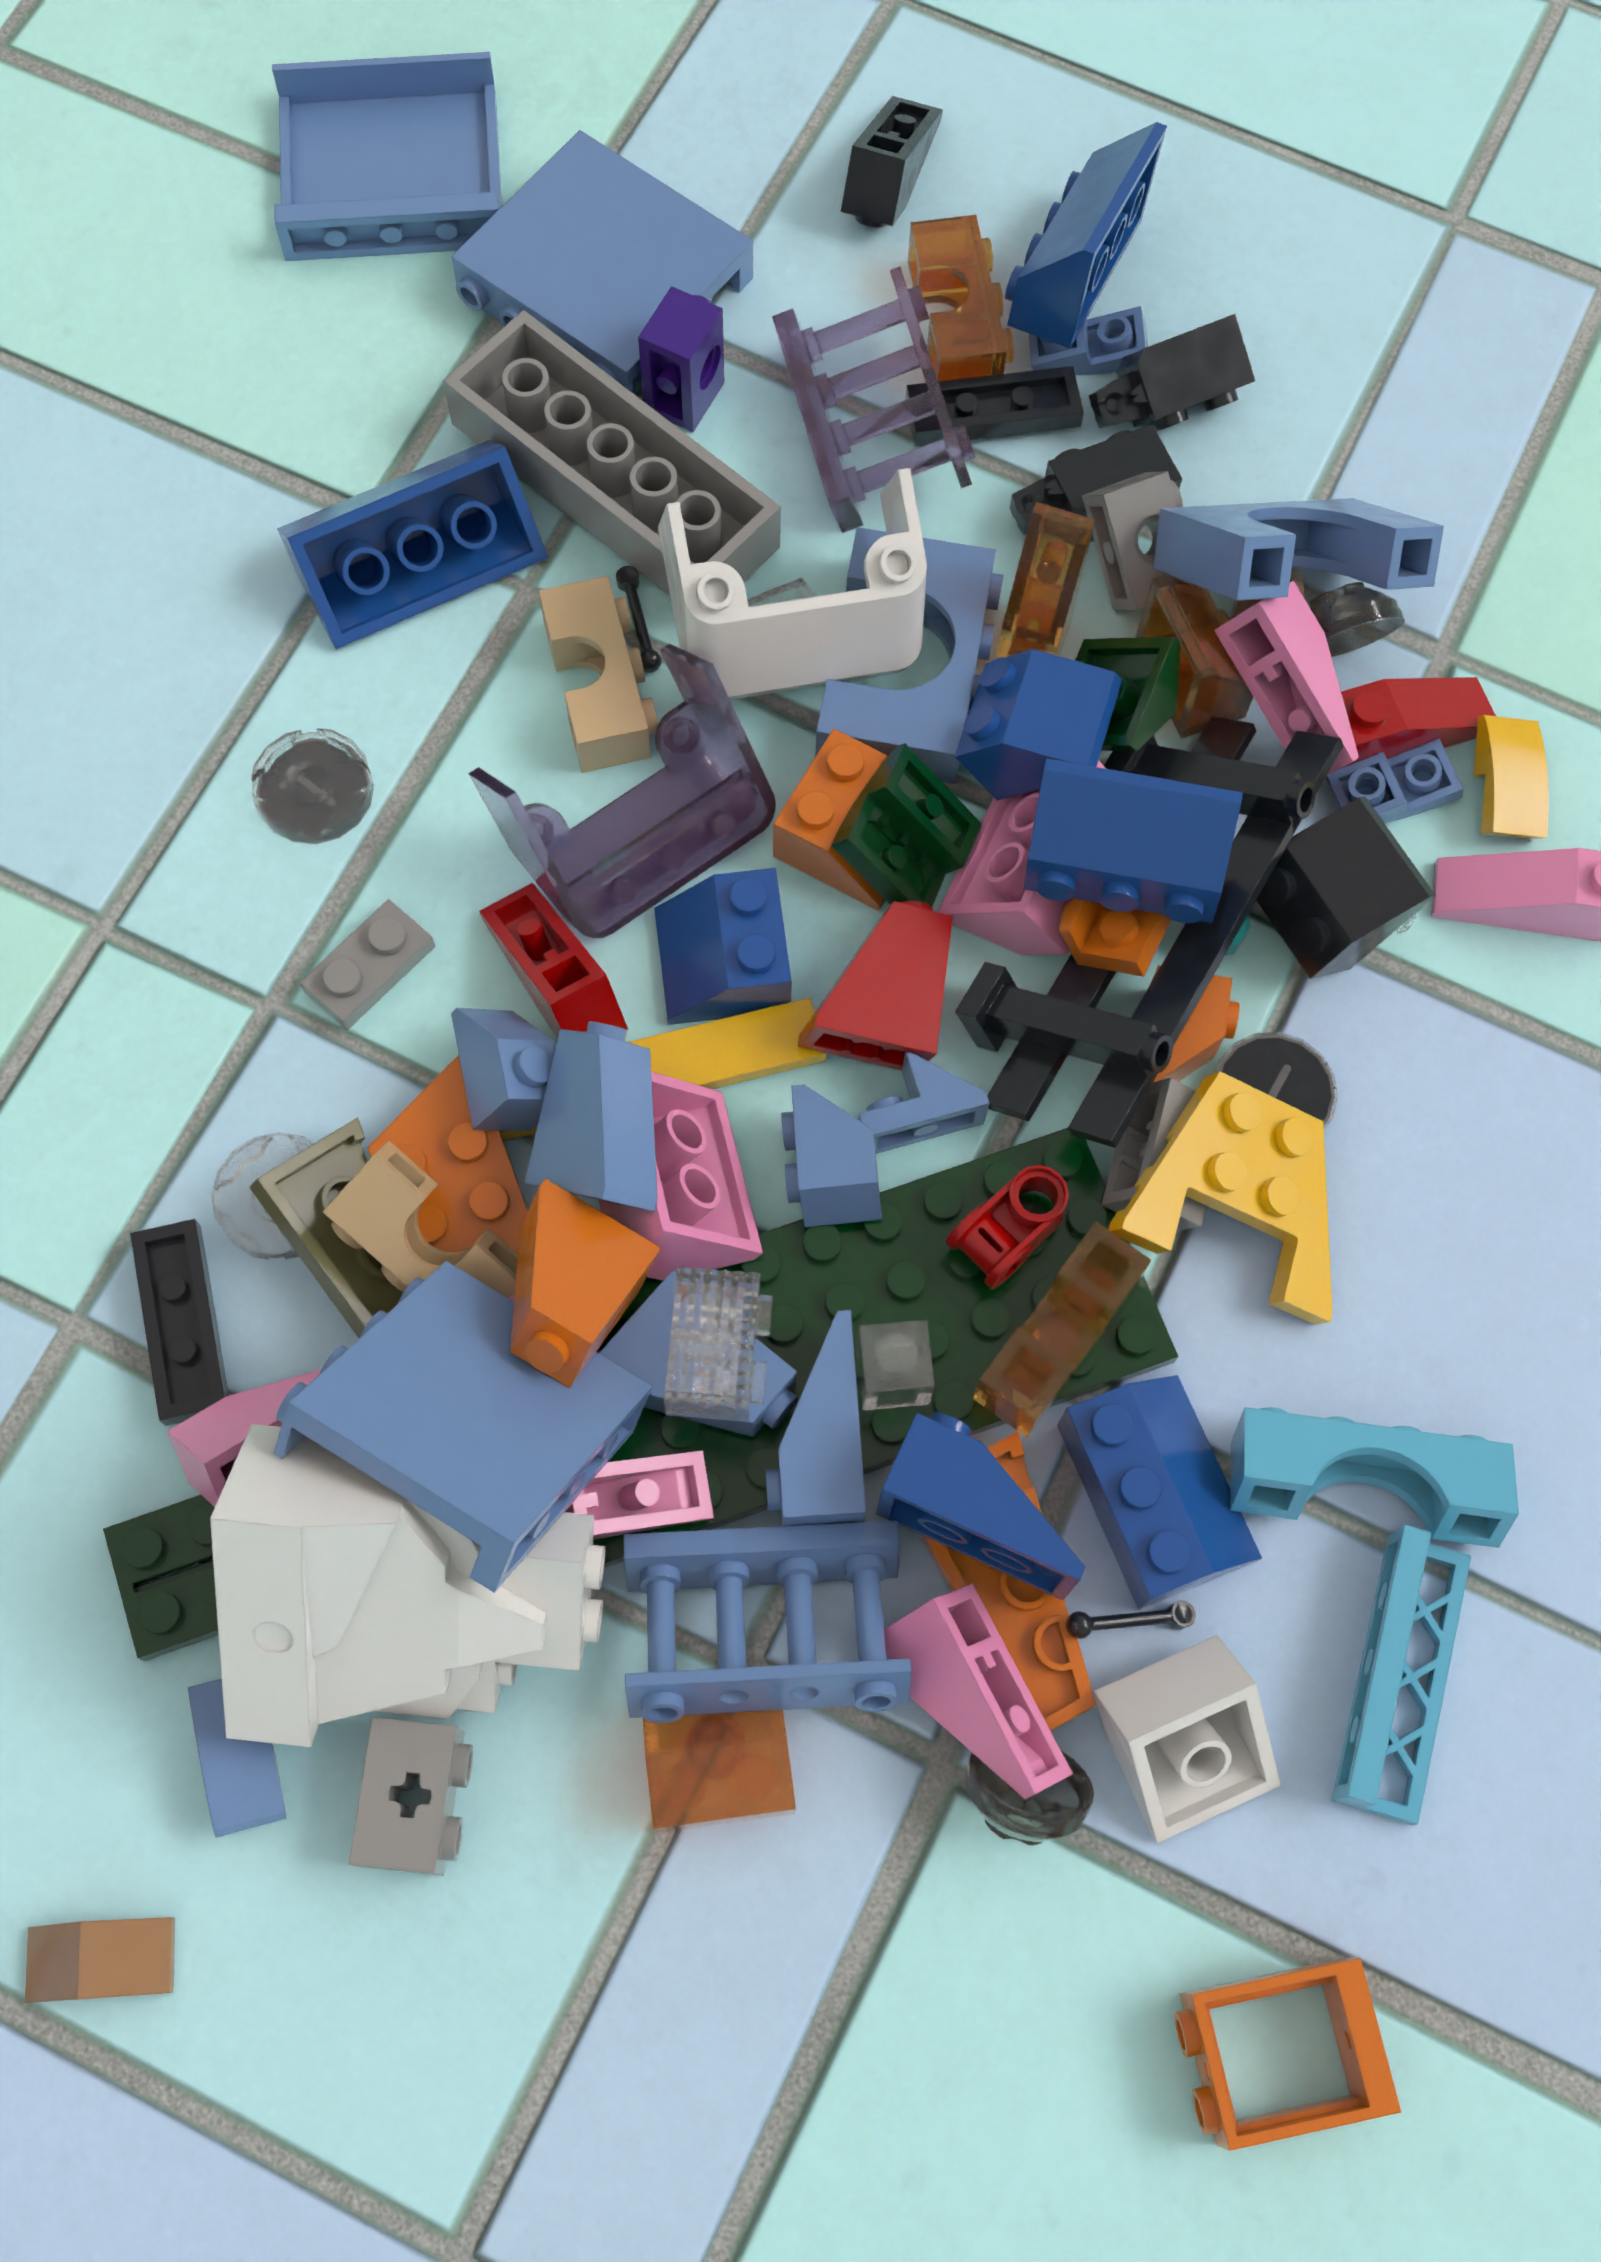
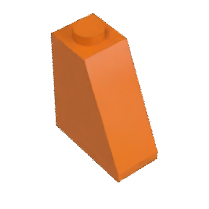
M545 1178L536 1192L519 1232L510 1353L570 1388L639 1293L661 1247Z

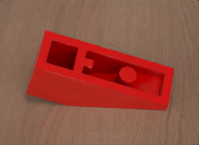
M1478 678L1382 679L1341 691L1359 758L1346 766L1384 752L1386 758L1389 759L1436 739H1440L1444 748L1476 739L1478 716H1496Z
M533 883L479 911L487 928L557 1038L560 1029L586 1032L589 1021L628 1030L606 973Z

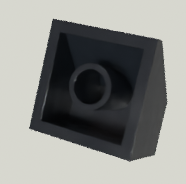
M1359 797L1292 836L1256 901L1310 979L1350 970L1436 895L1367 798Z

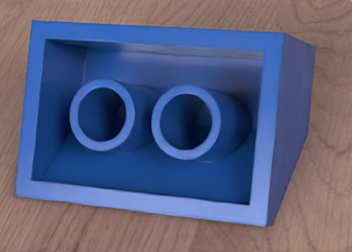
M1046 758L1023 889L1038 892L1041 896L1056 901L1074 898L1101 903L1105 908L1117 912H1130L1136 909L1164 914L1170 920L1179 923H1195L1198 921L1213 923L1222 894L1243 792Z
M1178 1375L1128 1383L1066 1408L1057 1427L1138 1610L1262 1559L1242 1513L1230 1511V1487Z

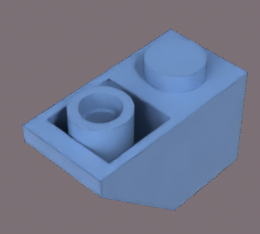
M806 1085L791 1086L793 1111L781 1113L785 1151L796 1150L797 1163L785 1164V1180L788 1202H801L804 1226L813 1227L882 1220L873 1129Z

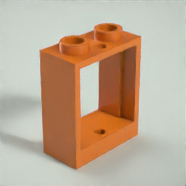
M1339 1958L1179 1993L1183 2010L1174 2013L1176 2032L1184 2056L1186 2058L1195 2056L1202 2086L1192 2089L1194 2108L1202 2133L1204 2135L1213 2134L1217 2146L1232 2151L1401 2113L1361 1958ZM1322 1985L1350 2095L1236 2120L1209 2009Z

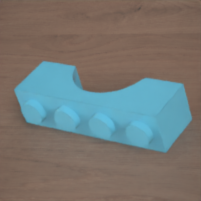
M1244 1407L1231 1440L1230 1511L1297 1520L1305 1504L1322 1489L1340 1483H1365L1385 1489L1405 1501L1420 1517L1427 1531L1432 1532L1431 1539L1495 1548L1500 1547L1519 1515L1513 1444L1488 1441L1477 1435L1451 1436L1422 1432L1411 1426L1386 1427L1357 1423L1351 1419L1339 1416L1320 1418L1291 1414L1274 1407L1261 1409Z

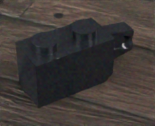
M1236 315L1227 316L1124 356L1116 372L1118 378L1088 396L1099 428L1132 422L1133 426L1136 427L1153 421L1156 431L1188 420L1186 408L1203 402L1205 410L1208 412L1239 400L1236 389L1255 382V377Z
M1149 425L1132 432L1129 430L1117 432L1106 441L1081 450L1073 448L1060 453L1054 459L1048 461L1044 478L1011 495L1009 509L1023 535L1059 528L1066 541L1081 546L1094 541L1082 495L1144 472L1168 471L1170 480H1173L1179 489L1182 477L1154 426Z

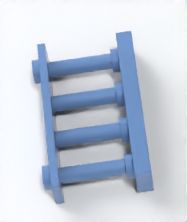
M898 1521L624 1534V1564L628 1592L643 1591L647 1594L648 1672L625 1673V1691L629 1718L643 1717V1719L653 1723H670L681 1719L684 1715L856 1706L858 1709L867 1712H880L891 1709L896 1704L909 1703L912 1673L910 1658L887 1660L880 1581L883 1579L898 1578L900 1549ZM848 1581L853 1584L859 1661L817 1663L812 1585L814 1583ZM779 1584L784 1587L789 1665L746 1667L743 1589L751 1585ZM712 1588L716 1590L718 1669L676 1671L674 1593L679 1589Z

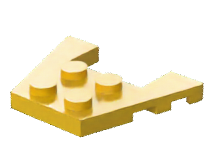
M1217 1072L1205 1076L1166 1136V1139L1169 1141L1155 1164L1145 1168L1134 1185L1138 1190L1127 1207L1116 1213L1110 1222L1108 1232L1155 1254L1171 1251L1185 1196L1282 1241V1248L1268 1302L1269 1305L1314 1325L1331 1322L1332 1292L1323 1121L1225 1073Z

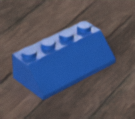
M1155 122L1098 149L1091 154L1081 173L1072 171L1063 192L1062 202L1055 201L1050 208L1044 225L1043 235L1035 233L1026 253L1024 267L1016 265L1010 276L1005 292V299L1012 301L1007 326L1063 347L1071 348L1142 221L1167 125Z
M487 440L277 528L299 580L335 649L548 558L506 447L492 440Z

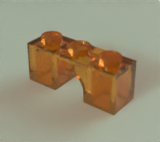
M968 215L911 222L907 262L916 304L944 303L955 308L950 311L930 313L926 351L933 382L1004 374L1005 364L1012 363L1014 358L1013 337L1010 328H1002L1000 317L1003 316L1002 288L999 282H991L990 272L993 270L992 245L989 237L981 238L977 216Z
M1095 1222L1057 1273L1053 1284L1022 1328L1018 1326L979 1379L972 1399L1027 1438L1139 1284L1152 1260L1101 1224Z

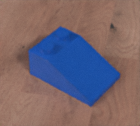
M934 1412L931 1419L916 1413L883 1485L876 1515L889 1521L897 1520L898 1525L1063 1601L1081 1580L1086 1568L985 1445L981 1441L969 1436L971 1428L954 1417L939 1412Z

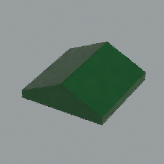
M1175 637L1083 640L1075 661L1114 671L1122 679L1101 751L1137 752L1176 713L1181 643Z

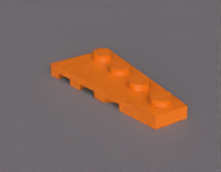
M1017 1431L987 1447V1449L1041 1513L1034 1486L1032 1487L1024 1461V1449L1019 1432ZM920 1535L951 1591L973 1583L1050 1731L1096 1706L1078 1639L1073 1638L1066 1629V1621L1069 1615L1064 1600L1062 1601Z

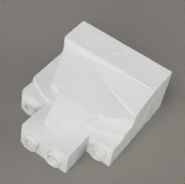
M251 1424L210 1517L225 1733L227 1739L311 1747L319 1724L371 1711L449 1719L456 1709L495 1713L501 1686H513L517 1664L580 1671L585 1643H598L603 1614V1600L591 1599V1589L600 1590L605 1564V1546L593 1545L594 1515L564 1512L498 1590L493 1593L470 1578L481 1549L480 1545L308 1437H305L281 1459L273 1454L281 1427Z

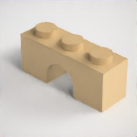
M608 576L538 590L544 626L556 672L581 667L592 669L601 675L596 682L587 687L564 692L569 725L581 773L651 758L649 735L659 733V727L652 698L641 699L637 684L645 682L644 668L638 647L627 649L624 638L625 633L632 632L625 597L614 599Z
M390 1141L369 1159L323 1211L333 1221L331 1226L336 1235L350 1247L357 1250L364 1248L383 1265L381 1270L387 1280L402 1292L405 1291L415 1278L420 1277L425 1280L447 1261L507 1298L515 1293L518 1255L488 1228L470 1247L458 1252L439 1250L425 1240L419 1228L418 1213L423 1201L439 1184Z

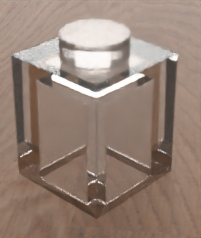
M927 1320L859 1326L856 1350L862 1409L874 1410L929 1405L934 1390V1378Z

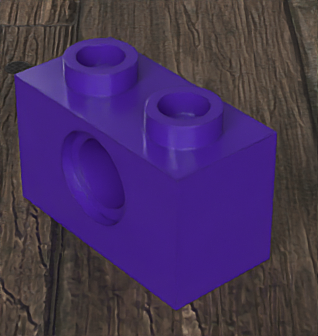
M671 286L638 336L643 401L671 423L694 432L725 383L723 308L714 305L703 296L691 295Z

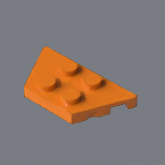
M458 1055L367 1149L370 1157H372L390 1141L439 1184L423 1201L418 1213L420 1231L425 1240L433 1247L446 1252L462 1251L470 1247L488 1228L518 1255L519 1232L528 1213V1207L500 1131L473 1130Z

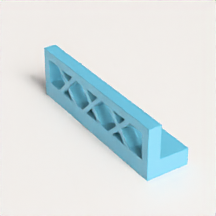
M1403 1525L1387 1536L1331 1801L1406 1824L1417 1825L1419 1823L1471 1555L1430 1544L1432 1532ZM1426 1561L1450 1568L1445 1595L1427 1606L1419 1595ZM1442 1606L1438 1626L1430 1612ZM1419 1619L1435 1645L1432 1660L1412 1672L1406 1662V1655L1413 1622ZM1429 1672L1426 1690L1424 1691L1417 1679ZM1407 1686L1421 1709L1418 1728L1398 1739L1392 1729L1399 1689ZM1415 1740L1411 1760L1403 1746ZM1393 1753L1408 1778L1403 1804L1377 1797L1385 1757Z

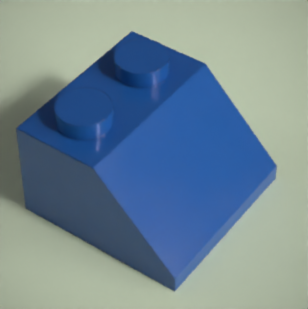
M1030 649L1008 657H1000L985 664L969 715L964 723V730L955 758L997 801L1039 790L1046 758L1093 767L1097 766L1122 683L1121 677L1116 672L1036 649Z
M776 868L714 874L654 908L668 1025L723 1019L791 1002L792 980Z

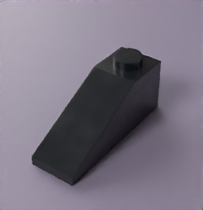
M892 96L852 145L840 212L854 215L857 222L868 227L881 228L886 225L893 226L905 210L941 122L943 109Z

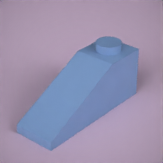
M851 1310L837 1311L778 1448V1469L765 1470L768 1511L781 1510L782 1526L864 1522L866 1502Z

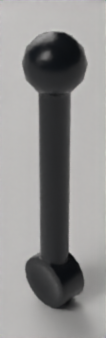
M624 566L616 573L617 586L627 596L642 652L640 655L644 671L655 672L661 666L662 658L652 648L637 593V588L640 584L639 573L634 567Z
M1182 1600L1169 1605L1166 1610L1096 1617H1090L1085 1612L1076 1611L1068 1617L1066 1629L1073 1638L1078 1639L1086 1638L1091 1631L1167 1623L1175 1630H1182L1194 1623L1196 1614L1193 1606L1187 1601Z

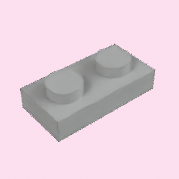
M388 899L299 983L303 991L348 1031L435 948L433 937Z

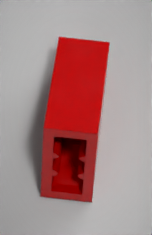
M894 901L874 925L799 1034L797 1047L901 1071L906 1052L913 1053L930 1061L937 1054L953 916L933 911L930 905L923 902L904 901L899 903Z

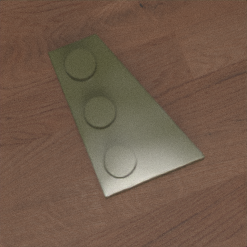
M357 1117L258 1177L249 1188L354 1333L360 1338L370 1319L380 1310L386 1313L390 1312L398 1304L403 1292L387 1280L381 1270L383 1265L364 1248L357 1250L343 1242L332 1229L331 1223L333 1221L323 1213L324 1209L367 1163L361 1144L365 1136Z

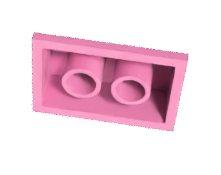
M1098 760L1096 767L1105 768L1104 765ZM1040 789L998 801L993 798L981 822L982 825L965 866L958 869L937 912L952 915L953 926L1021 955H1067L1069 948L1059 932L1062 911L1073 898L1056 901L1047 899L1038 892L1023 889Z
M651 1072L658 1195L655 1212L598 1200L601 1212L661 1247L647 1275L649 1278L664 1280L672 1270L683 1277L757 1259L763 1254L722 1092Z

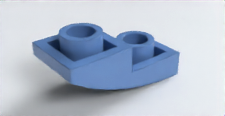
M1138 306L1087 319L1070 349L1029 334L1032 369L1042 370L1073 366L1075 375L1117 372L1124 356L1148 347L1146 321L1142 307Z
M1440 739L1389 759L1386 758L1384 752H1381L1326 776V780L1339 808L1359 797H1366L1384 824L1414 816L1462 799L1464 790Z
M222 1679L187 1687L204 1787L215 1837L287 1819L277 1759L272 1743L226 1738Z

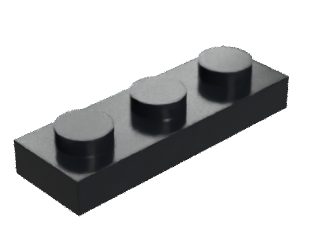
M1073 366L911 384L906 387L905 400L914 446L1081 427L1084 415Z
M196 1219L130 1233L159 1421L165 1426L181 1423L224 1397L229 1396L202 1229Z

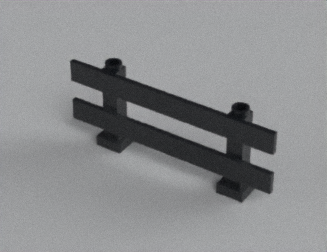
M1211 716L1191 752L1158 746L1154 735L1137 752L1112 751L1104 764L1106 769L1243 792L1239 814L1247 815L1232 843L1222 894L1213 923L1203 921L1185 923L1131 1018L1095 1009L1116 972L1078 965L1072 953L1047 995L1018 988L1006 967L984 962L955 1013L977 1047L998 1052L1005 1038L1019 1041L987 1095L989 1110L1029 1122L1068 1055L1102 1064L1104 1066L1068 1126V1130L1071 1135L1113 1148L1117 1147L1157 1074L1164 1071L1168 1066L1174 1044L1301 820L1308 817L1311 813L1316 794L1343 748L1341 738L1296 731L1276 767L1240 761L1257 732L1254 723Z

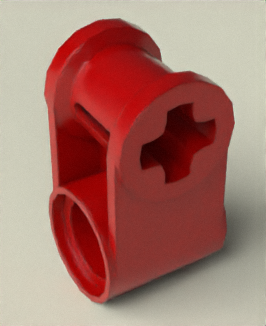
M1042 1165L1026 1167L1018 1172L992 1198L969 1213L950 1233L945 1243L953 1251L960 1248L986 1274L984 1283L991 1290H994L1015 1273L1031 1253L1055 1232L1060 1225L1069 1196L1067 1183L1061 1174L1051 1167ZM1026 1192H1042L1053 1203V1209L1045 1214L1030 1213L1023 1208L1019 1198Z

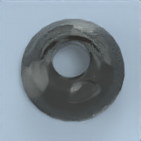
M1363 582L1346 584L1332 591L1324 592L1310 601V609L1325 632L1331 657L1343 655L1370 645L1390 635L1405 622L1403 612L1394 598L1381 591L1365 587Z
M1061 1750L1073 1774L1025 1800L971 1752L967 1765L965 1784L972 1802L979 1813L985 1818V1823L992 1832L1002 1839H1015L1028 1846H1034L1042 1842L1063 1838L1080 1828L1093 1803L1094 1790L1091 1780L1085 1770L1073 1758Z

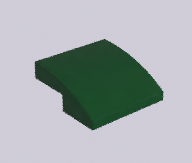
M904 743L892 751L866 784L847 813L831 846L890 905L894 901L899 903L919 901L933 907L946 874L964 868L982 823L910 747Z

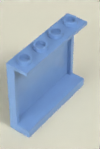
M490 52L272 64V72L279 95L281 204L274 205V217L285 261L457 251L502 207L496 90Z
M581 130L563 145L451 256L456 279V290L467 306L476 311L483 310L501 322L503 327L521 311L525 310L633 394V380L641 373L638 336L671 286L691 295H700L710 300L725 284L741 292L753 279L752 239Z
M445 1261L425 1280L420 1277L415 1278L403 1292L398 1304L390 1312L378 1311L367 1323L360 1338L351 1347L347 1348L341 1345L336 1348L326 1360L320 1374L308 1385L299 1382L288 1392L276 1416L277 1420L282 1422L273 1454L283 1459L305 1437H308L480 1545L481 1549L470 1578L495 1593L633 1434L653 1386L598 1352L593 1355L570 1388L537 1370L529 1363L510 1353L514 1301Z

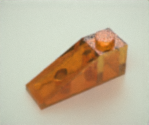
M1039 502L1035 503L1003 620L996 659L1030 649H1036L1057 656L1060 655L1072 622L1095 524L1094 519Z

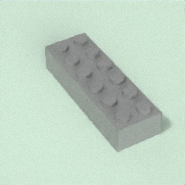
M525 310L521 311L443 380L452 425L477 444L492 440L505 446L518 477L668 595H670L658 530V525L667 503H680L690 564L710 561L722 562L734 568L741 576L743 582H745L780 548L781 506Z

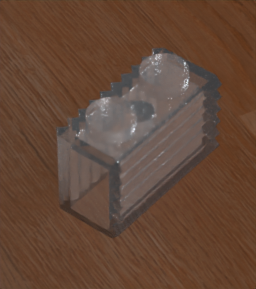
M685 1266L677 1268L664 1397L666 1415L749 1422L750 1404H764L767 1362L754 1361L756 1335L770 1336L773 1295L760 1294V1274L742 1271H718L715 1269L704 1270L698 1267L691 1269Z

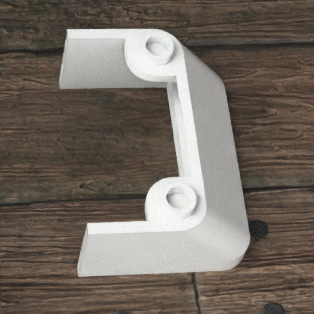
M910 468L898 469L880 493L887 535L879 538L870 547L865 556L864 574L867 589L751 607L748 606L744 582L734 568L717 561L690 564L680 503H667L659 522L658 530L684 674L689 688L695 695L706 701L721 702L826 685L827 679L845 682L901 672L917 659L923 640L927 562Z

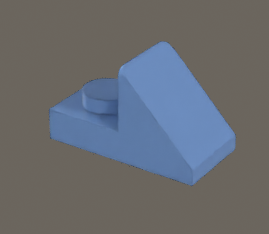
M906 1052L902 1075L910 1100L903 1101V1098L900 1096H891L877 1100L866 1108V1112L859 1113L858 1120L873 1129L875 1153L878 1154L983 1125L989 1107V1100L986 1091L913 1053Z

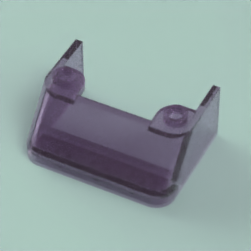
M672 644L666 645L660 649V652L684 702L662 717L655 732L656 749L665 767L581 823L569 829L563 816L549 805L532 803L523 806L516 791L478 767L468 773L511 852L565 920L581 934L590 938L607 937L761 834L770 825L775 814L776 801L774 793L713 663Z

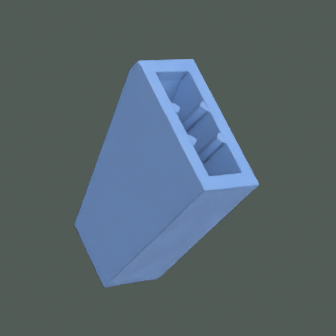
M592 1021L588 1022L586 1032L560 1029L524 1183L540 1186L546 1178L573 1195L655 1212L658 1195L650 1049L625 1042L627 1030Z
M674 1270L670 1272L599 1352V1354L653 1386L644 1405L645 1408L754 1437L765 1423L772 1429L776 1428L798 1400V1397L792 1393L796 1388L797 1371Z

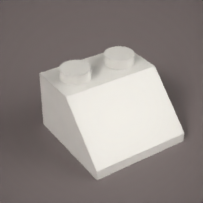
M1218 1635L1094 1691L1109 1745L1148 1829L1157 1843L1281 1786L1256 1683Z

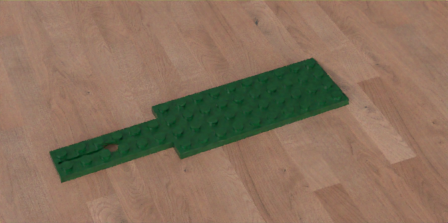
M1068 1128L880 1192L882 1220L805 1227L804 1220L801 1219L758 1234L763 1254L755 1260L683 1276L682 1278L797 1371L796 1388L792 1393L798 1397V1400L776 1428L772 1429L765 1423L754 1437L644 1407L633 1434L608 1462L703 1450L714 1518L629 1534L712 1530L768 1509L765 1470L778 1469V1448L837 1311L851 1310L863 1475L894 1463L916 1413L930 1419L934 1412L954 1417L971 1428L969 1436L1174 1363L1179 1356L1130 1242L1108 1232L1110 1222L1117 1212L1101 1205L1106 1186L1086 1139L1071 1135ZM1035 1165L1051 1167L1060 1173L1067 1183L1069 1196L1062 1221L1055 1232L1031 1253L1015 1273L996 1289L991 1290L984 1283L986 1274L960 1248L953 1251L945 1241L955 1227L969 1213L992 1198L1018 1172L1026 1167ZM1026 1192L1019 1198L1023 1208L1030 1213L1045 1214L1053 1209V1203L1042 1192ZM646 1277L639 1293L601 1344V1350L663 1280ZM202 1495L103 1528L137 1659L144 1662L218 1636L213 1560L138 1586V1584L213 1558L210 1517L215 1507ZM624 1535L593 1540V1545L605 1546L604 1568L624 1561Z

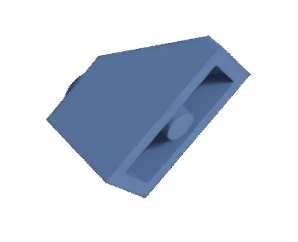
M456 1008L451 1013L473 1130L531 1131L538 1125L555 1052L554 1041L514 1011Z

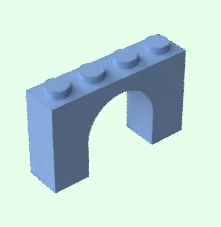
M1354 498L1160 508L1153 569L1237 601L1288 597L1292 567L1337 573L1385 590L1434 587L1444 526Z
M857 527L847 574L846 592L867 589L864 574L865 556L870 547L879 538L886 536L887 532ZM922 538L927 562L923 626L940 639L947 650L950 661L937 677L923 685L910 689L892 690L827 679L816 731L815 757L834 728L887 756L897 746L906 743L942 782L956 784L959 761L955 758V754L964 730L968 710L971 709L980 682V675L975 674L977 659L989 661L995 625L984 623L986 609L998 610L1004 575L992 573L996 549Z

